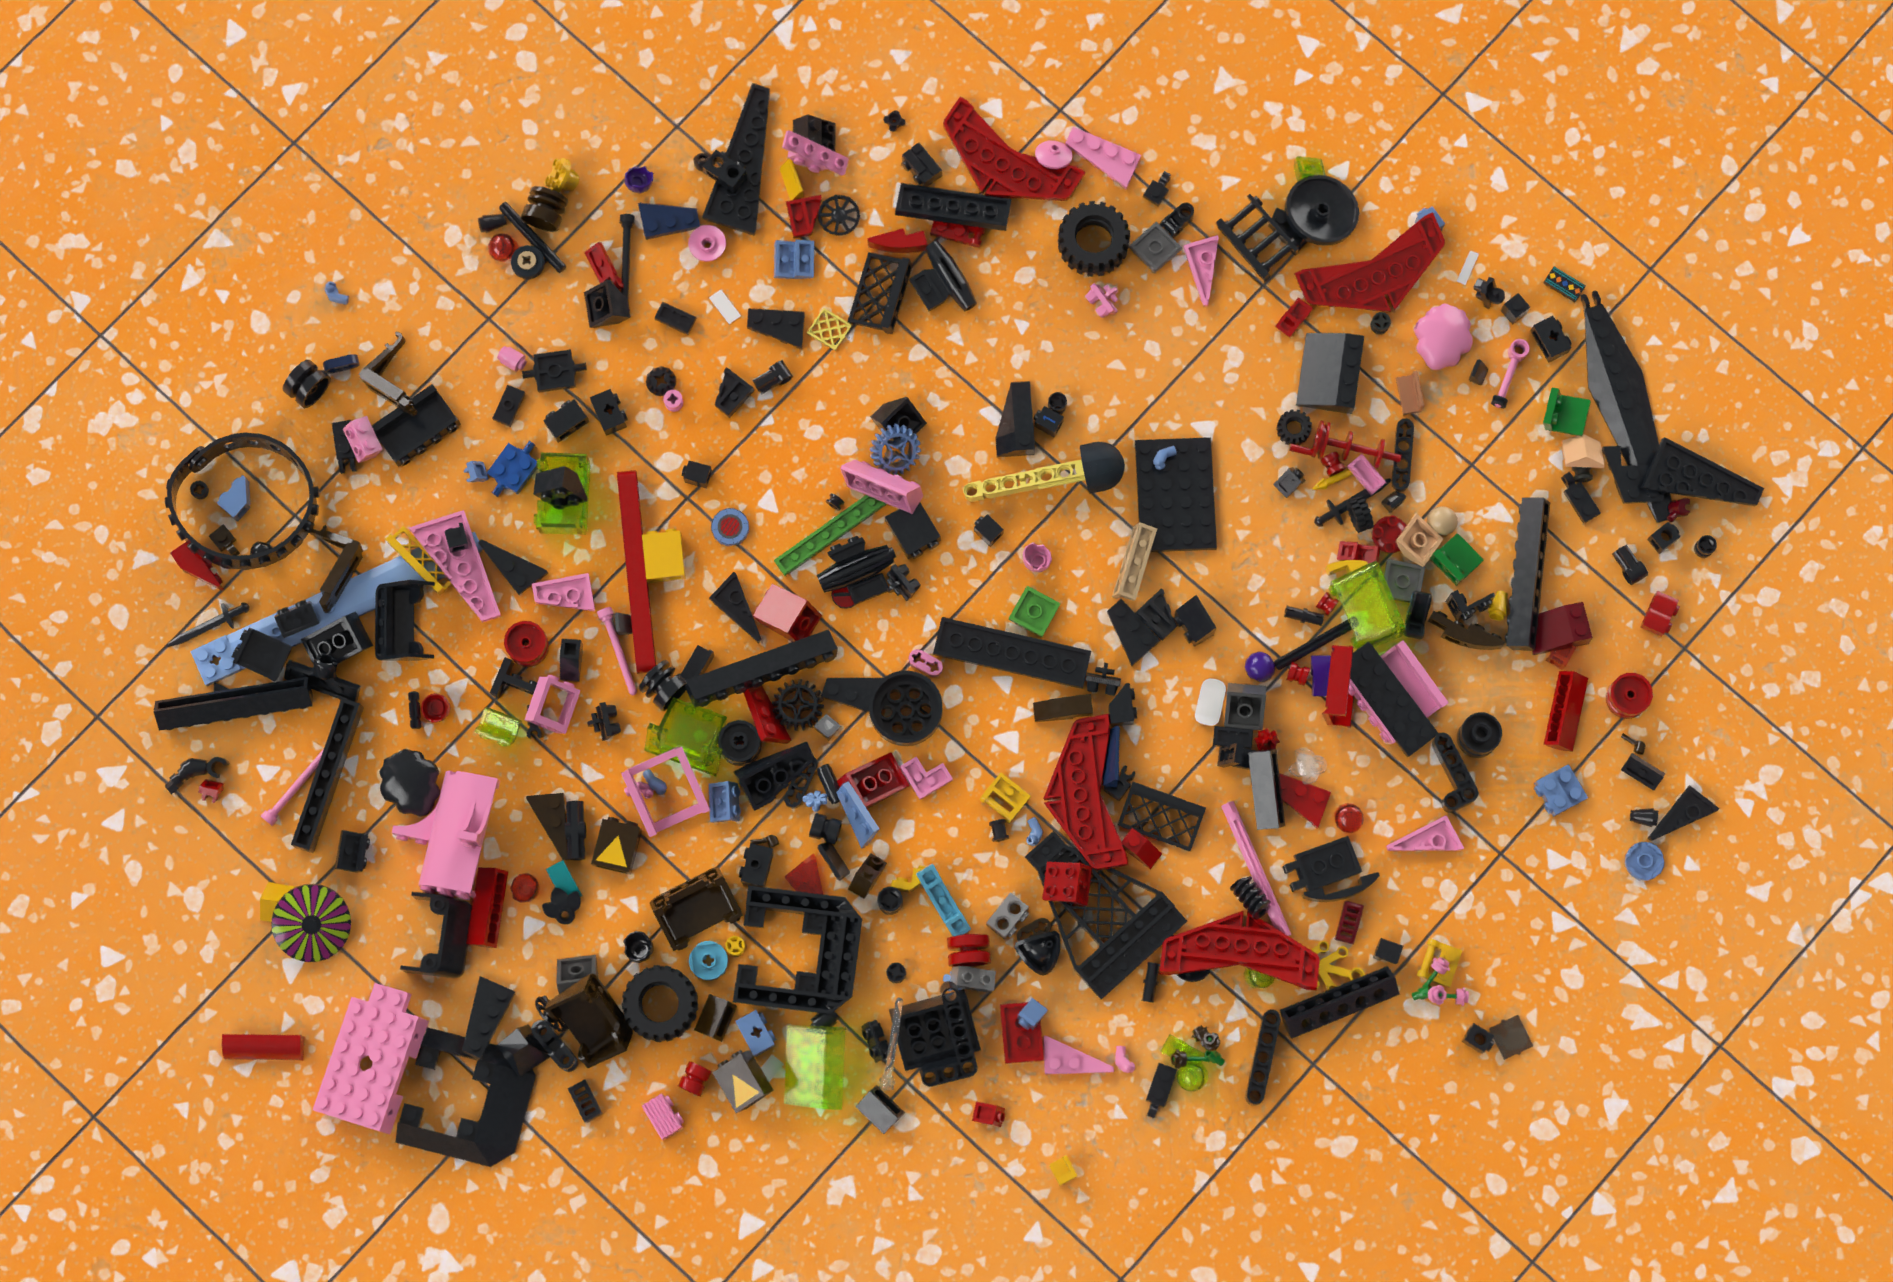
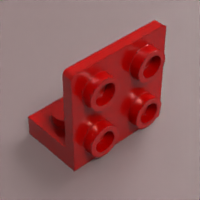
M1047 862L1042 900L1072 902L1080 906H1087L1092 867L1082 863Z

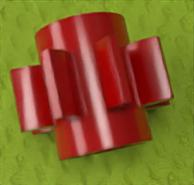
M1268 728L1258 731V736L1254 738L1259 751L1262 749H1276V745L1280 743L1275 730L1270 732Z

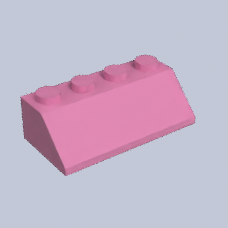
M853 460L842 465L840 468L848 488L913 514L923 497L921 487L916 482H908L899 475H891L882 468L872 467L865 461Z

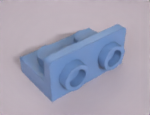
M725 781L709 784L710 822L740 821V789L738 783Z

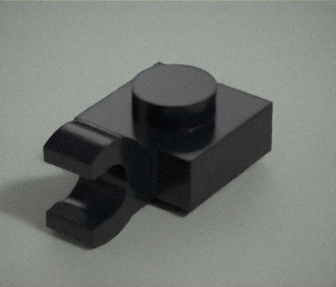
M1164 171L1158 183L1152 180L1143 194V198L1159 207L1169 191L1165 186L1169 182L1171 174Z

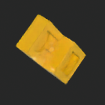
M1361 560L1338 561L1328 564L1325 570L1329 576L1346 569L1348 576L1366 570L1368 563Z

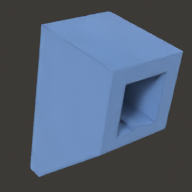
M243 475L233 481L232 487L227 492L222 493L217 502L237 522L250 509L249 481Z
M1032 998L1018 1014L1019 1024L1026 1030L1029 1028L1034 1030L1048 1012V1009Z

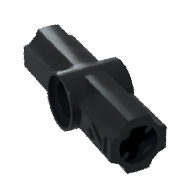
M578 800L568 801L566 805L567 822L565 823L568 860H585L584 839H586V822H584V802Z

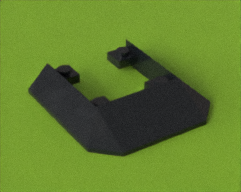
M748 886L744 926L764 928L766 910L803 914L802 933L821 935L816 973L797 971L794 990L756 985L758 966L738 964L733 1003L831 1014L853 996L862 918L845 897Z
M427 1028L415 1065L436 1070L440 1052L473 1060L477 1059L462 1053L465 1037ZM489 1043L481 1060H477L472 1078L473 1080L490 1084L480 1121L476 1122L461 1118L457 1135L454 1137L419 1128L424 1108L404 1103L400 1120L397 1123L395 1142L492 1167L516 1151L536 1074L532 1069L518 1077L497 1045Z

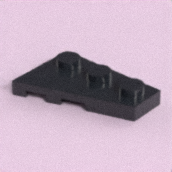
M827 678L821 697L869 713L870 696L875 686L883 678Z

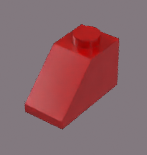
M1133 828L1122 840L1125 851L1150 870L1162 855L1147 838Z

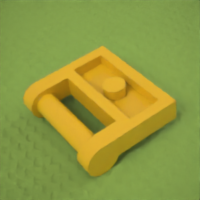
M1000 773L979 800L982 803L986 802L1006 818V822L1010 824L1031 796L1003 773ZM994 792L1014 809L1009 812L990 795Z
M1428 939V949L1417 976L1426 980L1429 979L1432 974L1428 973L1435 949H1440L1439 957L1449 962L1448 967L1450 970H1447L1444 975L1438 973L1432 982L1450 988L1462 950L1434 939Z

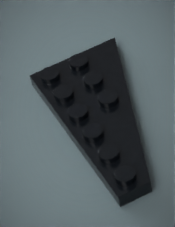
M1666 437L1661 439L1640 488L1749 506H1756L1764 490L1763 487Z

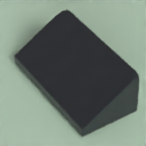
M825 842L818 845L819 852L837 880L840 881L850 874L848 867L833 844Z

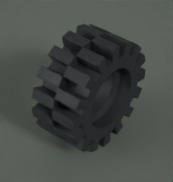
M1291 409L1290 412L1286 411L1284 415H1281L1277 424V435L1281 437L1280 440L1282 442L1284 440L1287 445L1289 443L1301 445L1302 442L1309 438L1312 422H1310L1309 416H1305V412L1300 413L1298 409L1297 411ZM1289 422H1298L1301 425V431L1298 434H1291L1287 430Z
M1362 495L1346 501L1350 520L1353 522V526L1358 533L1374 527L1372 515L1370 514L1371 511Z

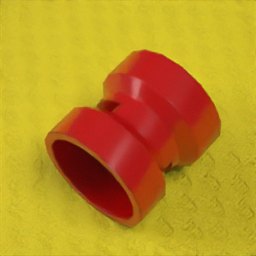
M1337 451L1320 459L1322 465L1326 466V472L1329 477L1346 469L1344 463L1340 462V456Z
M1292 662L1286 680L1290 682L1298 681L1299 685L1305 686L1310 668L1305 666L1300 668L1298 664Z

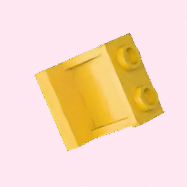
M667 529L663 533L649 531L642 535L648 583L686 579L681 541L682 535L677 529Z

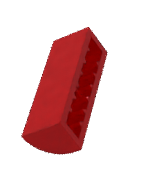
M1559 671L1544 745L1558 750L1573 752L1588 683L1587 677L1575 671Z
M478 867L475 885L476 897L473 898L466 944L497 948L509 871L498 868Z
M222 1034V1054L224 1059L303 1060L304 1036Z

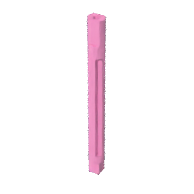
M1234 801L1222 805L1223 812L1251 876L1257 884L1256 887L1262 890L1260 895H1266L1263 901H1271L1267 913L1273 927L1287 936L1292 935Z

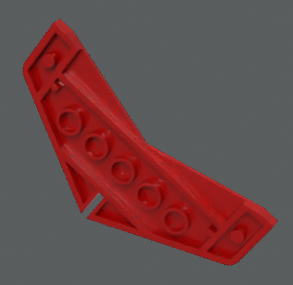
M961 96L944 119L943 127L981 194L989 182L993 181L985 195L1005 198L1066 201L1071 197L1085 176L1086 172L1078 167L1068 165L1061 169L1047 168L1040 164L1036 157L1010 148L974 110V107Z
M1432 212L1422 217L1372 260L1303 269L1294 273L1306 302L1310 305L1391 312L1384 295H1388L1391 305L1395 310L1444 247L1445 239Z
M1109 714L1081 718L1073 723L1043 798L1044 800L1061 798V800L1044 802V804L1089 865L1095 870L1128 865L1127 854L1100 794L1111 727Z
M1243 910L1169 937L1163 942L1159 974L1175 975L1241 965L1303 989L1317 991L1319 956L1262 919L1254 920L1248 911L1246 927H1242Z

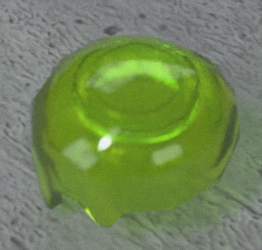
M1245 967L1244 978L1250 987L1263 989L1268 988L1274 983V977Z
M1187 1062L1186 1066L1179 1068L1177 1072L1179 1086L1190 1092L1202 1089L1209 1079L1208 1071L1202 1063Z

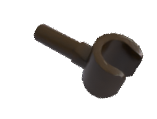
M1622 734L1621 738L1635 745L1633 750L1635 753L1644 754L1646 747L1644 742L1633 740L1626 734Z
M774 835L750 841L752 844L767 842L769 848L779 845V841Z

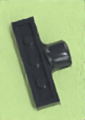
M328 654L318 655L314 659L313 668L292 660L286 663L284 679L291 680L308 677L311 689L340 700L343 698L356 703L358 701L360 685L337 677V661L333 656Z

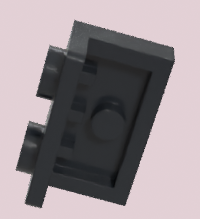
M341 830L335 869L355 873L362 872L367 864L365 853L370 845L368 833Z

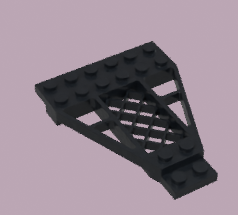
M1054 831L1025 856V859L1038 872L1043 888L1047 862H1080L1090 866L1080 852L1066 845ZM1092 868L1091 875L1096 880H1091L1090 883H1098V894L1089 893V896L1098 897L1097 907L1072 906V902H1070L1069 906L1067 902H1059L1078 923V926L1067 936L1053 901H1048L1074 971L1100 1000L1155 952L1165 939L1171 937L1187 922L1162 891H1158L1113 868L1104 870L1127 881L1117 891H1114ZM1130 883L1156 895L1137 914L1118 896ZM1100 886L1109 894H1100ZM1100 897H1111V908H1100ZM1114 900L1121 906L1122 909L1113 908ZM1073 909L1083 910V920ZM1086 910H1097V921H1085ZM1099 911H1111V921H1099ZM1113 911L1125 912L1124 923L1113 922ZM1127 914L1131 917V919L1128 922ZM1087 924H1097L1096 934ZM1099 924L1110 925V936L1098 935ZM1113 925H1122L1112 936ZM1079 929H1084L1098 944L1099 948L1078 966L1068 939ZM1100 938H1107L1108 940L1103 943Z

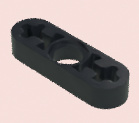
M816 758L812 762L814 767H809L807 771L808 774H811L810 776L800 773L792 779L784 797L785 804L789 808L795 809L801 805L803 796L806 794L818 768ZM798 777L806 778L807 783L804 787L796 785L795 782ZM792 787L798 791H803L802 794L798 792L796 795L798 802L790 804L788 797H793L795 793Z

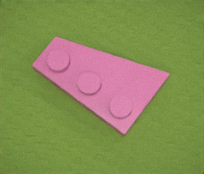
M589 573L532 583L536 604L595 611Z

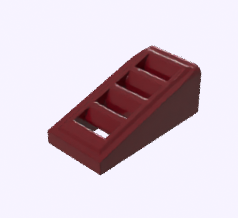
M1344 901L1334 940L1354 945L1364 905ZM1347 908L1357 910L1358 912L1357 914L1348 912ZM1345 916L1356 918L1355 922L1347 920ZM1343 924H1347L1354 926V928L1349 929L1342 926ZM1343 931L1352 934V936L1348 937L1340 934Z

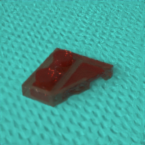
M814 853L784 876L797 892L824 895Z

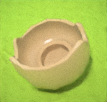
M1437 507L1428 514L1427 523L1439 535H1448L1456 529L1458 518L1452 509Z

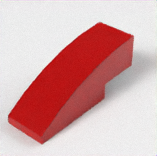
M899 229L867 238L869 248L890 253H916L926 251L925 248L928 246L924 230L905 235L904 229Z

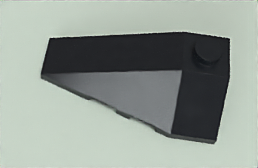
M1030 381L1011 382L996 435L997 457L1035 455Z
M804 742L751 762L734 771V775L755 811L771 803L776 798V795L783 788L785 789L789 785L788 783L811 764L815 758L808 743Z

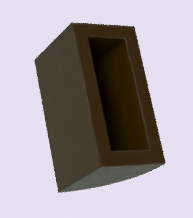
M709 994L694 1030L722 1042L737 1005Z

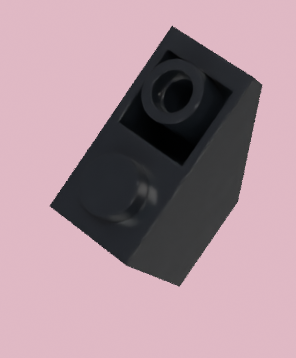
M561 640L560 681L580 682L583 643L581 640Z
M1126 683L1109 704L1108 711L1111 727L1134 724V719H1137L1136 707L1132 706V700H1135L1134 688L1130 689V683Z

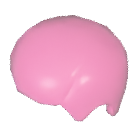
M1032 542L1025 546L1022 556L1023 563L1027 569L1033 572H1043L1049 568L1052 557L1051 552L1045 545H1037L1035 542Z

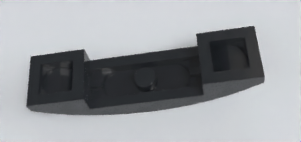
M1379 872L1359 877V886L1326 895L1323 888L1304 892L1302 897L1314 902L1344 900L1367 889L1380 875Z

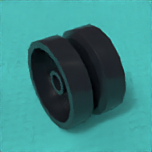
M305 360L292 370L285 380L282 390L290 398H295V401L301 407L308 408L316 403L325 393L330 384L331 377L323 370H318L317 365L311 360Z
M735 720L729 722L722 728L718 736V745L722 756L727 762L735 766H745L754 762L761 752L762 742L757 729L747 721ZM739 741H742L744 743L743 745H737Z

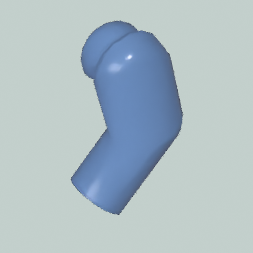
M327 282L325 293L328 299L335 303L347 305L349 296L339 294L334 282Z
M1175 446L1167 447L1157 452L1153 460L1156 469H1164L1166 458L1177 455Z
M650 769L645 770L643 776L650 788L659 795L665 794L667 789L666 783L655 777Z
M1033 817L1027 821L1031 832L1026 838V842L1028 845L1036 846L1041 840L1043 830L1037 818Z

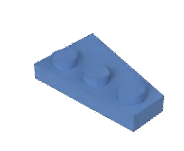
M848 781L841 785L837 795L862 849L868 846L880 828Z

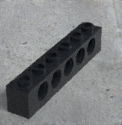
M1386 966L1280 1010L1284 1027L1292 1039L1400 995L1395 976L1390 968Z

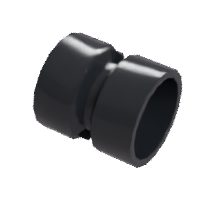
M816 813L809 837L818 840L824 838L825 842L835 845L841 830L842 820L835 818L829 820L826 815Z
M894 887L883 888L877 896L879 909L887 915L898 913L903 906L901 892Z

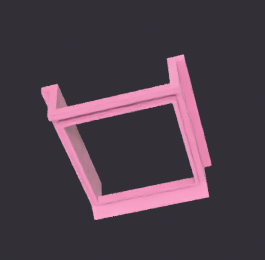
M682 746L653 757L621 773L649 837L699 813L710 811ZM678 756L698 803L654 822L633 775Z

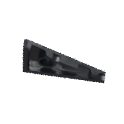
M482 539L478 542L518 595L530 588L532 583H536L548 574L547 570Z
M733 572L709 597V600L759 643L762 639L738 577Z
M1689 785L1648 836V839L1653 841L1718 811L1719 808Z

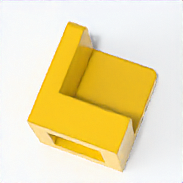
M1067 1155L1049 1165L1059 1186L1077 1177Z

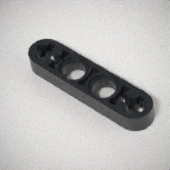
M1407 418L1401 419L1398 422L1395 434L1394 453L1400 454L1401 460L1407 462V467L1400 469L1397 466V462L1393 461L1391 483L1393 489L1398 492L1405 491L1410 483L1414 424ZM1403 424H1407V427L1410 428L1406 432V437H1402L1403 428L1400 427ZM1404 441L1408 443V450L1403 451L1399 449V442ZM1400 474H1403L1402 482L1406 483L1402 487H1399V483H1396L1400 478Z

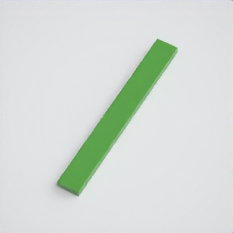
M865 495L777 557L774 563L783 575L787 576L886 506L887 503Z

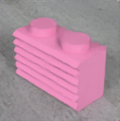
M661 1093L643 1104L642 1108L664 1141L683 1129L681 1124L684 1121L679 1112L674 1113L671 1107L674 1104L668 1095L664 1097Z

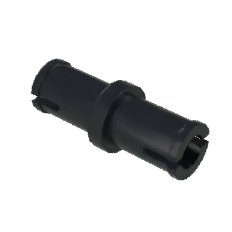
M1288 605L1285 608V618L1300 620V623L1308 622L1322 626L1324 614L1308 611L1307 608L1299 609Z
M1148 962L1146 978L1143 979L1145 985L1142 1001L1154 1003L1155 990L1159 983L1157 977L1160 964Z

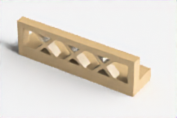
M1140 522L1133 526L1113 591V598L1123 597L1132 601L1136 600L1157 528Z

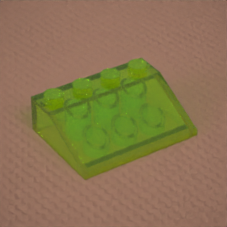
M787 1025L784 1104L842 1110L846 1027Z

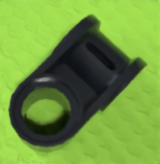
M1190 203L1180 204L1159 225L1164 227L1171 234L1172 238H1175L1193 220V206ZM1187 210L1190 212V215L1185 217L1181 215V212Z

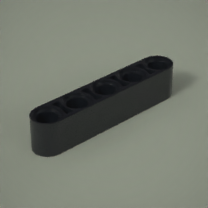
M1270 1009L1266 1011L1261 1019L1245 1094L1246 1102L1252 1106L1259 1105L1265 1096L1281 1016L1276 1010ZM1268 1014L1276 1017L1275 1024H1269L1266 1021ZM1264 1033L1272 1036L1271 1043L1263 1042L1262 1035ZM1261 1052L1266 1053L1268 1056V1061L1265 1063L1258 1060V1054ZM1255 1072H1261L1264 1075L1262 1082H1257L1254 1079ZM1251 1091L1259 1093V1101L1256 1102L1250 1099Z

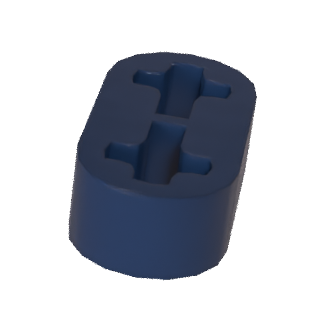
M356 354L337 357L323 362L324 372L327 374L353 369L360 365L358 355Z

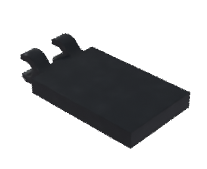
M1348 836L1298 853L1293 856L1295 861L1282 866L1285 874L1296 870L1299 880L1289 885L1292 892L1304 887L1307 891H1311L1362 873Z

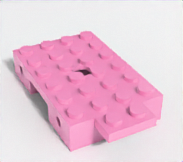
M374 983L369 1001L351 997L313 1107L314 1111L389 1135L391 1134L403 1096L396 1093L409 1057H417L429 1022L421 1017L405 1013L412 994ZM369 1056L373 1061L372 1067L362 1071L360 1062L364 1057Z

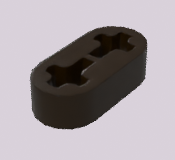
M1045 918L1033 921L1018 931L1017 941H1021L1022 932H1025V934L1033 932L1029 937L1050 932V922ZM1038 923L1047 924L1045 932L1042 930L1034 931L1039 927Z

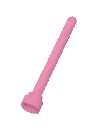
M611 607L603 608L597 611L599 620H602L603 623L605 622L630 695H636L637 690L612 622L613 610Z
M323 750L276 805L268 811L265 810L261 815L271 826L277 821V814L317 769Z

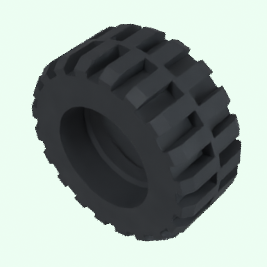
M1089 201V205H1085L1083 202L1078 205L1077 209L1075 207L1070 209L1069 215L1066 214L1059 227L1058 249L1059 253H1062L1061 258L1064 262H1068L1070 269L1076 268L1077 273L1082 275L1083 272L1088 273L1087 276L1093 277V273H1098V276H1103L1105 271L1111 273L1114 271L1115 266L1119 267L1122 264V260L1125 259L1129 248L1130 230H1128L1127 220H1123L1121 212H1115L1116 208L1114 206L1106 207V203L1101 201L1100 205L1095 204V201ZM1096 225L1106 229L1111 235L1112 241L1110 246L1104 251L1092 253L1085 251L1076 242L1077 233L1086 226Z
M654 965L652 968L642 969V972L636 973L631 982L627 983L626 991L623 992L622 1009L625 1020L638 1035L647 1040L668 1042L676 1037H681L686 1030L688 1031L691 1028L692 1022L697 1017L696 1012L699 1004L695 987L681 971L670 966ZM659 985L667 986L674 990L679 1001L676 1014L665 1022L650 1020L642 1009V1000L645 993L652 987Z

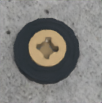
M526 245L519 247L511 257L512 270L522 279L536 278L544 269L545 261L543 254L534 246Z

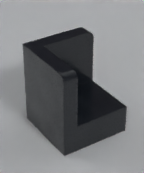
M463 522L459 523L457 528L445 530L450 553L469 549Z
M1381 938L1378 941L1373 959L1397 964L1403 946Z

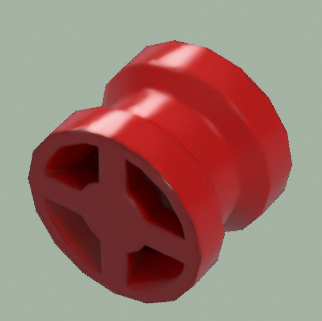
M1326 592L1316 605V608L1322 609L1329 616L1339 600L1333 599L1330 593Z

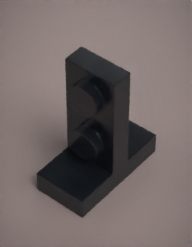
M504 657L490 693L492 696L500 698L505 685L533 695L537 682L530 680L528 683L522 680L523 677L514 673L510 676L514 662Z
M1238 743L1220 747L1217 766H1233L1250 770L1248 753L1255 750L1243 748V744Z

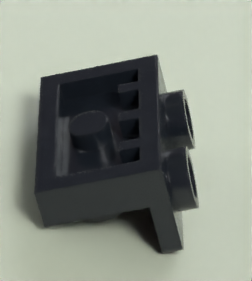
M304 599L295 603L296 607L288 609V607L277 611L278 614L274 618L283 638L319 624L311 601L306 602Z

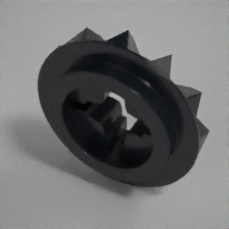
M660 366L653 368L647 374L646 385L652 394L664 396L667 391L675 388L676 377L669 368ZM662 376H664V381L666 383H661L657 386L658 381L655 379V377L661 378Z

